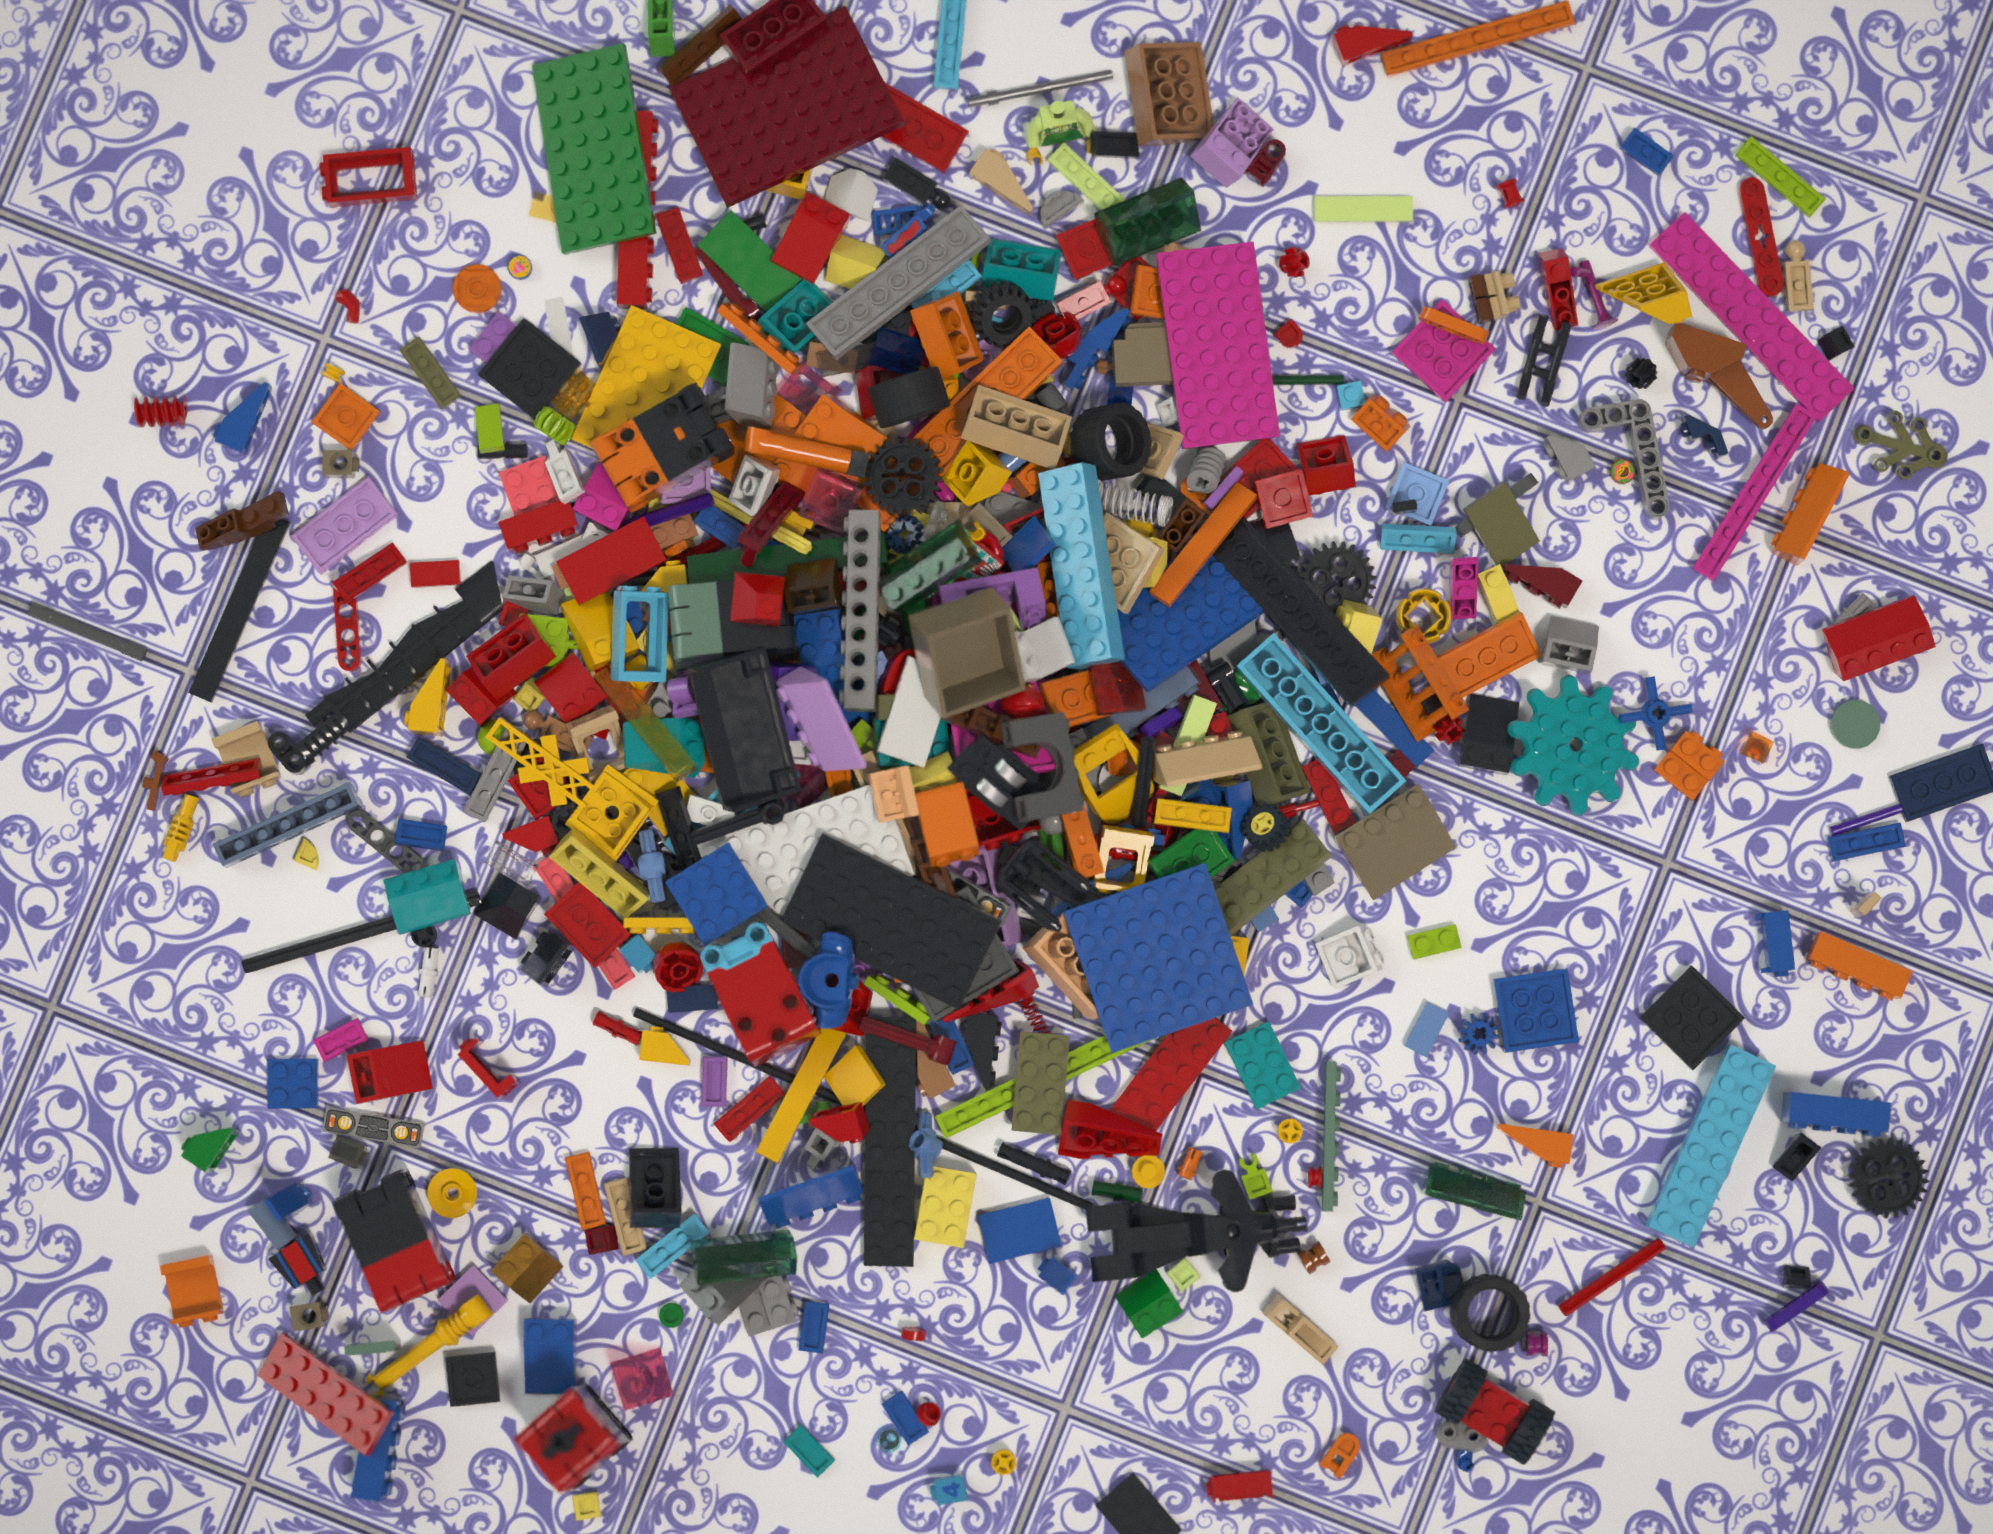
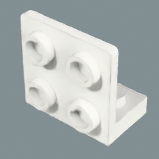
M1053 617L1024 632H1015L1024 682H1035L1075 663L1059 617Z

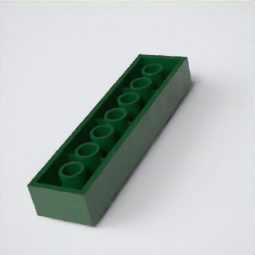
M881 533L880 569L890 566L888 539L884 533ZM868 535L856 536L857 542H865L868 539ZM848 537L811 541L812 550L807 554H803L786 544L766 546L760 553H757L754 565L750 567L740 563L743 549L687 556L690 584L731 581L735 580V572L770 576L786 575L788 565L837 558L838 571L843 572V567L848 566V557L844 556V542H848ZM859 556L855 561V565L857 567L865 566L868 558L866 556Z

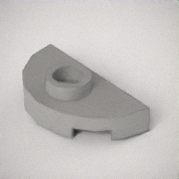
M1057 191L1050 194L1043 202L1040 211L1041 223L1046 230L1082 204L1084 199L1077 193L1070 191Z

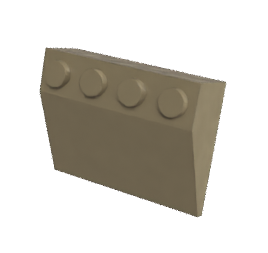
M1419 784L1408 789L1333 838L1372 900L1377 899L1456 848L1433 805Z

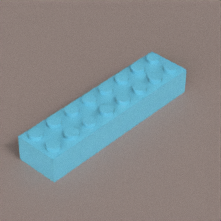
M1081 462L1038 473L1047 532L1056 544L1050 551L1060 622L1075 659V663L1067 666V668L1082 670L1125 660L1096 465Z
M1274 633L1235 667L1238 673L1366 815L1374 811L1406 782L1404 777Z
M1726 1045L1647 1219L1646 1227L1689 1247H1695L1776 1065L1733 1045Z

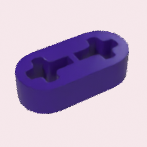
M1175 706L1146 723L1140 731L1144 736H1152L1154 738L1183 720L1184 714L1178 706Z

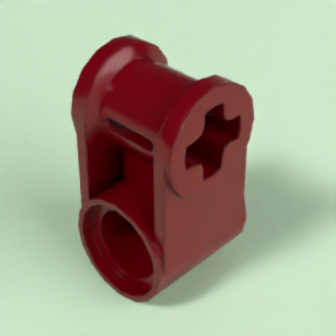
M1278 139L1267 142L1259 154L1254 157L1244 174H1250L1260 182L1261 187H1264L1285 158V144ZM1271 147H1278L1282 154L1277 158H1273L1268 154V150Z

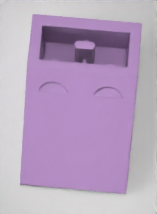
M1237 97L1200 141L1190 157L1225 188H1228L1243 175L1274 128Z

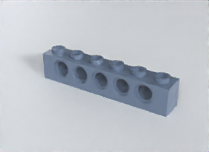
M348 782L215 842L213 847L222 867L229 868L363 806L353 784Z

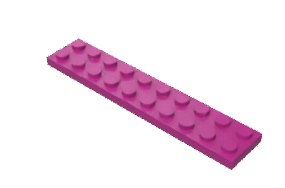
M1686 212L1679 216L1648 246L1740 342L1747 344L1746 349L1802 407L1817 415L1815 419L1817 423L1855 389Z

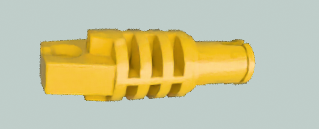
M184 794L179 813L173 816L163 844L166 846L164 859L176 862L180 851H185L194 826L192 818L200 800L199 798Z

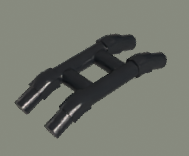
M1539 314L1520 379L1517 398L1519 400L1526 399L1532 375L1544 378L1546 381L1540 404L1548 407L1550 406L1557 375L1573 323L1564 320L1556 345L1545 344L1541 341L1549 316ZM1538 352L1553 356L1549 370L1535 366Z

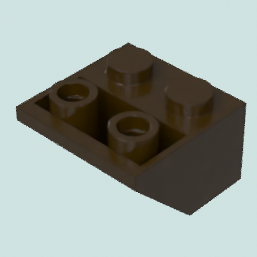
M837 558L788 565L784 588L788 614L798 615L843 608Z

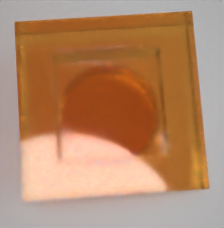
M1751 731L1740 754L1763 765L1774 741Z

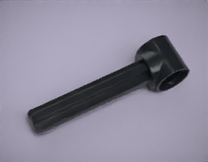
M777 798L757 805L758 808L694 830L691 832L692 841L695 845H699L763 822L765 825L778 824L784 817V801L781 798ZM775 806L780 811L776 814H771L767 811V808Z

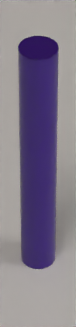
M1899 803L1831 826L1829 830L1831 835L1835 836L1903 813V810Z

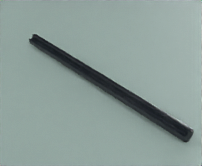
M478 891L466 893L470 908L481 904ZM393 915L243 959L242 967L245 973H251L396 930V924Z

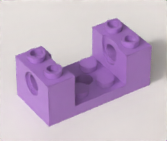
M1038 568L939 586L940 605L992 587L1008 605L1016 603L1021 629H1030L1046 621L1045 600Z

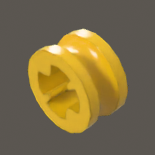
M326 363V370L322 371L321 375L340 384V377L345 375L346 372Z

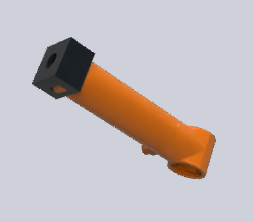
M750 426L747 427L742 451L859 478L865 477L870 455L860 451Z

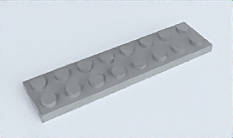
M960 205L877 268L876 271H873L810 319L806 325L837 361L992 241L971 215Z

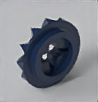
M908 515L902 518L896 517V520L889 524V530L886 534L888 545L899 554L915 552L920 548L925 538L923 524L916 517ZM906 528L907 531L913 534L907 535L904 540L897 534L903 533Z

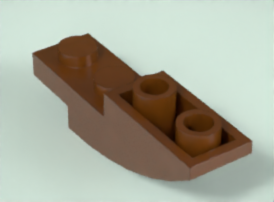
M276 491L240 511L233 508L196 527L200 550L206 551L235 544L275 528L276 521L289 515L284 493Z
M1187 498L1157 538L1167 541V563L1175 559L1206 514L1205 511Z

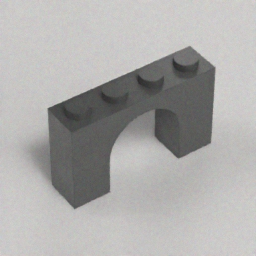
M1065 712L1000 724L1005 749L1024 745L1041 746L1050 753L1056 768L1054 781L1046 791L1014 798L1019 823L1083 811L1084 798L1083 794L1079 791V772L1074 764V746L1070 742L1068 733L1070 725L1065 717Z

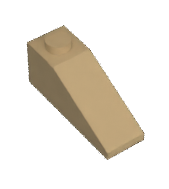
M985 148L970 170V177L1031 217L1033 207L1008 163L1004 160L1005 156L996 149L990 151Z

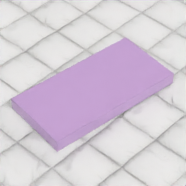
M367 476L290 536L319 574L322 575L397 518L399 514L372 479Z

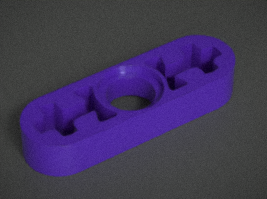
M1820 1281L1770 1315L1763 1322L1769 1331L1773 1332L1822 1299L1830 1290L1823 1281Z

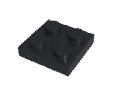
M496 1352L445 1357L450 1407L501 1402Z

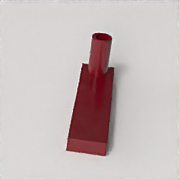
M786 481L782 482L739 535L737 542L744 545L740 557L742 565L747 567L754 565L757 553L761 552L800 504L805 495L804 491Z

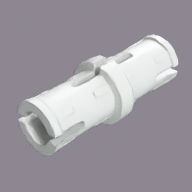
M424 947L422 969H419L421 978L418 997L433 998L435 977H438L439 973L436 970L440 949Z

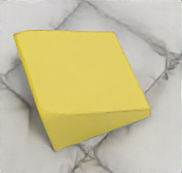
M534 677L526 681L513 698L527 712L536 711L546 700L545 696L535 685L534 681L536 679Z

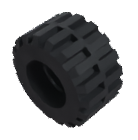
M1000 280V284L993 281L990 282V287L987 288L984 285L981 288L983 291L981 293L977 292L974 295L976 301H971L970 305L973 309L970 311L971 322L986 343L990 345L993 343L997 348H1001L1003 344L1007 348L1029 326L1034 329L1032 323H1036V316L1034 315L1036 309L1031 299L1020 286L1018 287L1013 282L1008 284L1006 280ZM1014 305V312L1009 320L1001 324L992 323V316L999 307Z

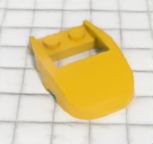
M1117 723L1076 748L1073 756L1075 767L1079 772L1078 785L1080 792L1096 817L1107 824L1122 822L1133 815L1137 772L1099 796L1096 795L1086 773L1124 749L1129 751L1138 768L1140 752ZM1152 780L1149 801L1154 794V786Z

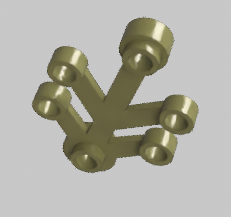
M1896 410L1888 414L1887 422L1893 426L1900 440L1874 433L1873 429L1867 425L1859 426L1853 433L1855 443L1860 446H1866L1871 442L1898 450L1885 458L1880 457L1874 461L1873 468L1878 473L1885 472L1889 466L1910 455L1921 457V459L1911 465L1904 464L1898 468L1897 476L1901 480L1909 479L1913 473L1926 466L1932 469L1940 468L1946 463L1948 458L1946 449L1939 444L1933 443L1926 430L1927 423L1923 418L1914 419L1910 425L1911 430L1918 434L1924 447L1915 445L1902 422V413ZM1896 414L1899 417V422H1893L1891 415ZM1915 422H1921L1923 428L1921 430L1916 429ZM1861 431H1867L1869 437L1867 439L1862 438L1860 435ZM1932 452H1937L1939 454V460H1934L1932 458ZM1878 461L1885 463V469L1878 468ZM1902 468L1908 469V476H1903L1901 474Z

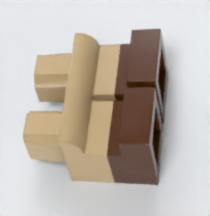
M1495 271L1490 274H1478L1469 277L1468 283L1472 300L1475 301L1474 309L1478 325L1507 318L1509 313L1521 308L1518 295L1506 298L1504 293L1505 289L1515 287L1513 273L1500 274L1499 271Z

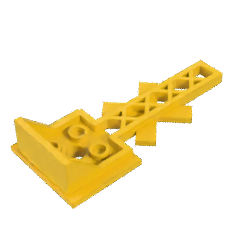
M499 717L486 735L488 740L526 766L518 768L520 783L545 780L548 782L552 806L568 804L567 797L577 803V808L565 825L582 832L588 840L615 861L618 860L659 803L658 799L609 764H607L593 784L581 775L590 773L588 757L565 761L560 760L556 734L541 736L540 745L503 717ZM501 725L509 730L510 740L501 741L494 736ZM526 742L529 744L530 755L521 756L517 751L516 743ZM543 756L545 764L537 765L536 757ZM569 776L571 784H564L563 777ZM585 785L590 790L581 799L578 797L576 787ZM612 805L618 808V818L612 819L607 816L606 810L608 806Z

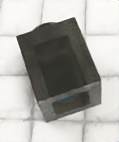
M337 1135L328 1158L351 1168L359 1169L360 1165L364 1166L368 1159L369 1152L366 1151L368 1146L345 1136Z

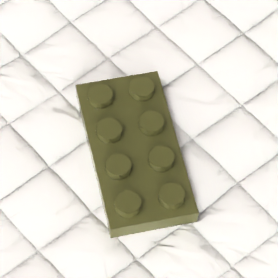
M1020 1031L1011 1131L1061 1135L1070 1036Z

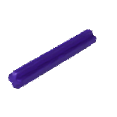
M706 493L626 519L623 522V527L643 516L651 527L712 507L715 504L714 498L711 493Z

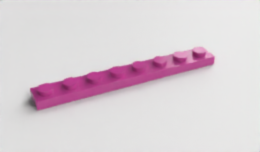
M1798 403L1794 405L1692 570L1711 582L1716 579L1814 423L1817 415Z

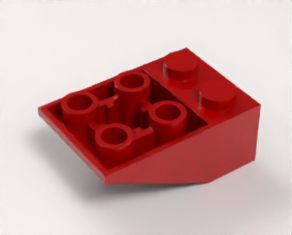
M423 1040L347 1055L356 1104H364L433 1089Z

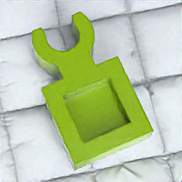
M1255 1153L1251 1154L1253 1159L1251 1165H1246L1243 1158H1239V1165L1247 1172L1246 1175L1241 1176L1249 1200L1273 1192L1265 1168L1257 1170L1258 1157Z

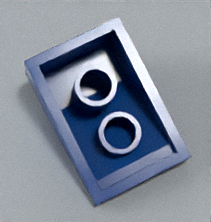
M524 1319L525 1393L564 1394L571 1387H575L577 1319Z

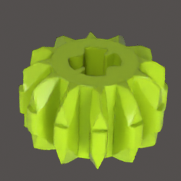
M543 407L533 422L538 430L561 445H566L571 440L576 429L574 423L550 407Z

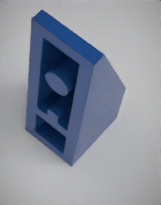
M264 382L224 417L222 423H218L214 430L213 437H216L214 441L220 446L246 455L273 387L269 383Z
M1234 778L1214 784L1224 806L1232 808L1229 833L1218 832V835L1233 858L1239 859L1241 858L1245 841L1242 823L1246 822L1244 817L1250 815L1249 811L1253 807L1250 780Z
M294 1183L264 1200V1203L277 1221H288L313 1203L311 1200L313 1194L305 1184L301 1186L300 1183Z
M1054 1256L1050 1260L1045 1257L1037 1268L1040 1271L1038 1277L1062 1296L1078 1276L1077 1273Z

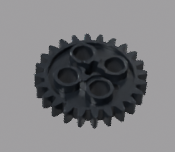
M896 437L895 445L885 441L886 449L880 446L877 447L880 453L878 456L870 454L874 462L867 463L871 471L865 472V477L870 478V480L866 481L864 485L872 488L867 492V495L869 497L875 496L872 503L874 505L881 503L879 509L882 512L888 508L890 516L896 510L900 518L903 517L904 511L910 517L913 516V510L915 509L922 514L921 506L924 505L930 509L929 499L937 501L938 499L933 495L934 492H942L937 483L944 482V479L938 476V474L944 472V469L936 467L941 460L939 458L932 459L936 452L933 449L927 452L928 445L926 443L919 447L920 441L918 439H915L912 444L908 437H905L903 443ZM892 459H898V466L893 470H889L887 467L888 462ZM917 460H921L923 463L922 468L919 471H912V464ZM905 472L909 477L924 476L925 480L921 481L911 478H905L904 482H902L897 477L883 478L882 476L883 474L903 476ZM890 483H895L896 489L894 493L886 494V486ZM913 485H920V492L916 496H910V488Z
M1331 541L1330 548L1325 543H1322V551L1312 548L1314 556L1305 555L1309 562L1307 564H1299L1305 570L1304 572L1297 573V575L1303 578V581L1333 614H1336L1338 607L1342 606L1343 600L1367 605L1365 598L1373 599V596L1368 592L1369 589H1376V586L1370 584V581L1377 579V576L1370 575L1369 572L1375 567H1367L1366 563L1370 558H1361L1363 550L1355 553L1354 544H1351L1346 549L1344 541L1340 543L1338 548L1335 541ZM1339 556L1345 560V567L1341 571L1336 570L1333 565L1334 560ZM1351 567H1354V572L1339 581L1340 586L1333 585L1321 595L1318 593L1320 589L1333 582V575L1339 577ZM1317 571H1322L1325 574V581L1321 585L1316 584L1313 580V576ZM1351 577H1356L1359 580V587L1355 591L1348 588V580ZM1332 591H1336L1339 595V601L1335 605H1331L1327 600L1328 594Z
M1879 1138L1877 1146L1872 1141H1869V1150L1860 1147L1862 1155H1853L1857 1163L1848 1165L1854 1169V1173L1846 1175L1849 1178H1853V1182L1847 1184V1187H1855V1191L1850 1195L1851 1197L1859 1196L1856 1205L1865 1203L1864 1212H1869L1873 1209L1874 1217H1877L1881 1211L1884 1219H1888L1890 1212L1893 1218H1898V1211L1903 1215H1908L1906 1207L1915 1210L1914 1201H1923L1919 1193H1927L1922 1184L1929 1183V1180L1923 1178L1922 1175L1929 1171L1920 1167L1925 1163V1160L1916 1159L1920 1153L1919 1151L1910 1153L1911 1144L1902 1148L1903 1140H1898L1894 1145L1893 1139L1888 1138L1885 1145L1883 1139ZM1897 1156L1903 1161V1166L1898 1171L1892 1166V1161ZM1872 1161L1876 1162L1879 1167L1875 1175H1871L1867 1169L1868 1164ZM1886 1172L1888 1175L1909 1173L1908 1177L1889 1180V1184L1888 1182L1866 1183L1868 1179L1885 1177ZM1901 1181H1904L1908 1186V1191L1905 1195H1900L1897 1191V1185ZM1876 1186H1880L1884 1191L1883 1197L1879 1200L1875 1199L1872 1194Z

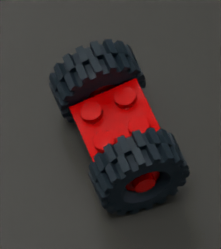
M1465 1358L1448 1382L1434 1412L1455 1425L1462 1422L1502 1446V1453L1520 1464L1526 1465L1547 1434L1546 1432L1554 1419L1555 1411L1534 1398L1526 1402L1486 1377L1488 1375L1487 1370Z

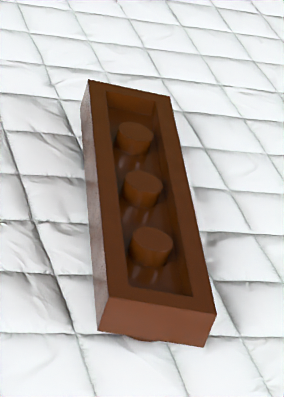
M729 5L658 68V71L670 86L684 81L722 47L719 35L741 21L742 17L733 6Z

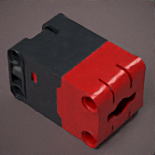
M402 1168L380 1179L381 1185L362 1193L360 1190L355 1189L332 1201L334 1210L344 1227L381 1314L456 1280L452 1266L445 1256L416 1190L412 1175L407 1168Z

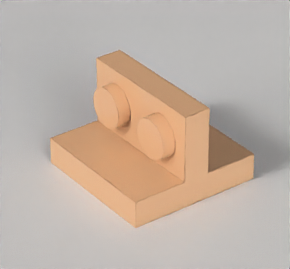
M909 765L868 774L878 823L919 815Z

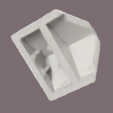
M850 168L831 176L824 200L851 214V217L869 221L878 189L865 172Z

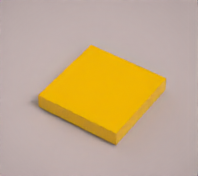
M855 1045L824 1076L842 1106L862 1102L864 1106L886 1085L860 1045Z

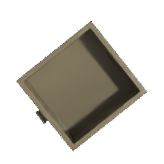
M992 587L909 616L924 696L943 719L1026 690L1011 608Z

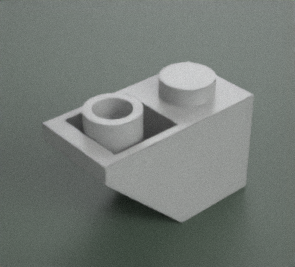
M1553 435L1545 438L1544 451L1549 458L1553 457L1557 464L1555 471L1561 480L1565 479L1566 483L1585 475L1596 467L1583 444Z

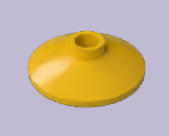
M450 1168L440 1171L432 1178L428 1186L427 1197L430 1206L437 1214L446 1218H458L467 1214L475 1205L477 1187L473 1178L468 1173L460 1169ZM452 1188L458 1191V1195L455 1198L449 1196V1191Z

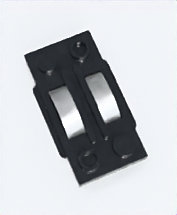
M983 732L947 767L950 773L963 782L967 790L996 814L1005 817L1020 831L1030 821L1019 823L1014 798L1042 793L1048 789L1039 780V775L1008 748L1005 749L1003 744L997 745Z

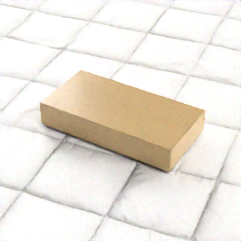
M1876 891L1868 893L1849 912L1855 918L1865 916L1877 905L1882 897Z

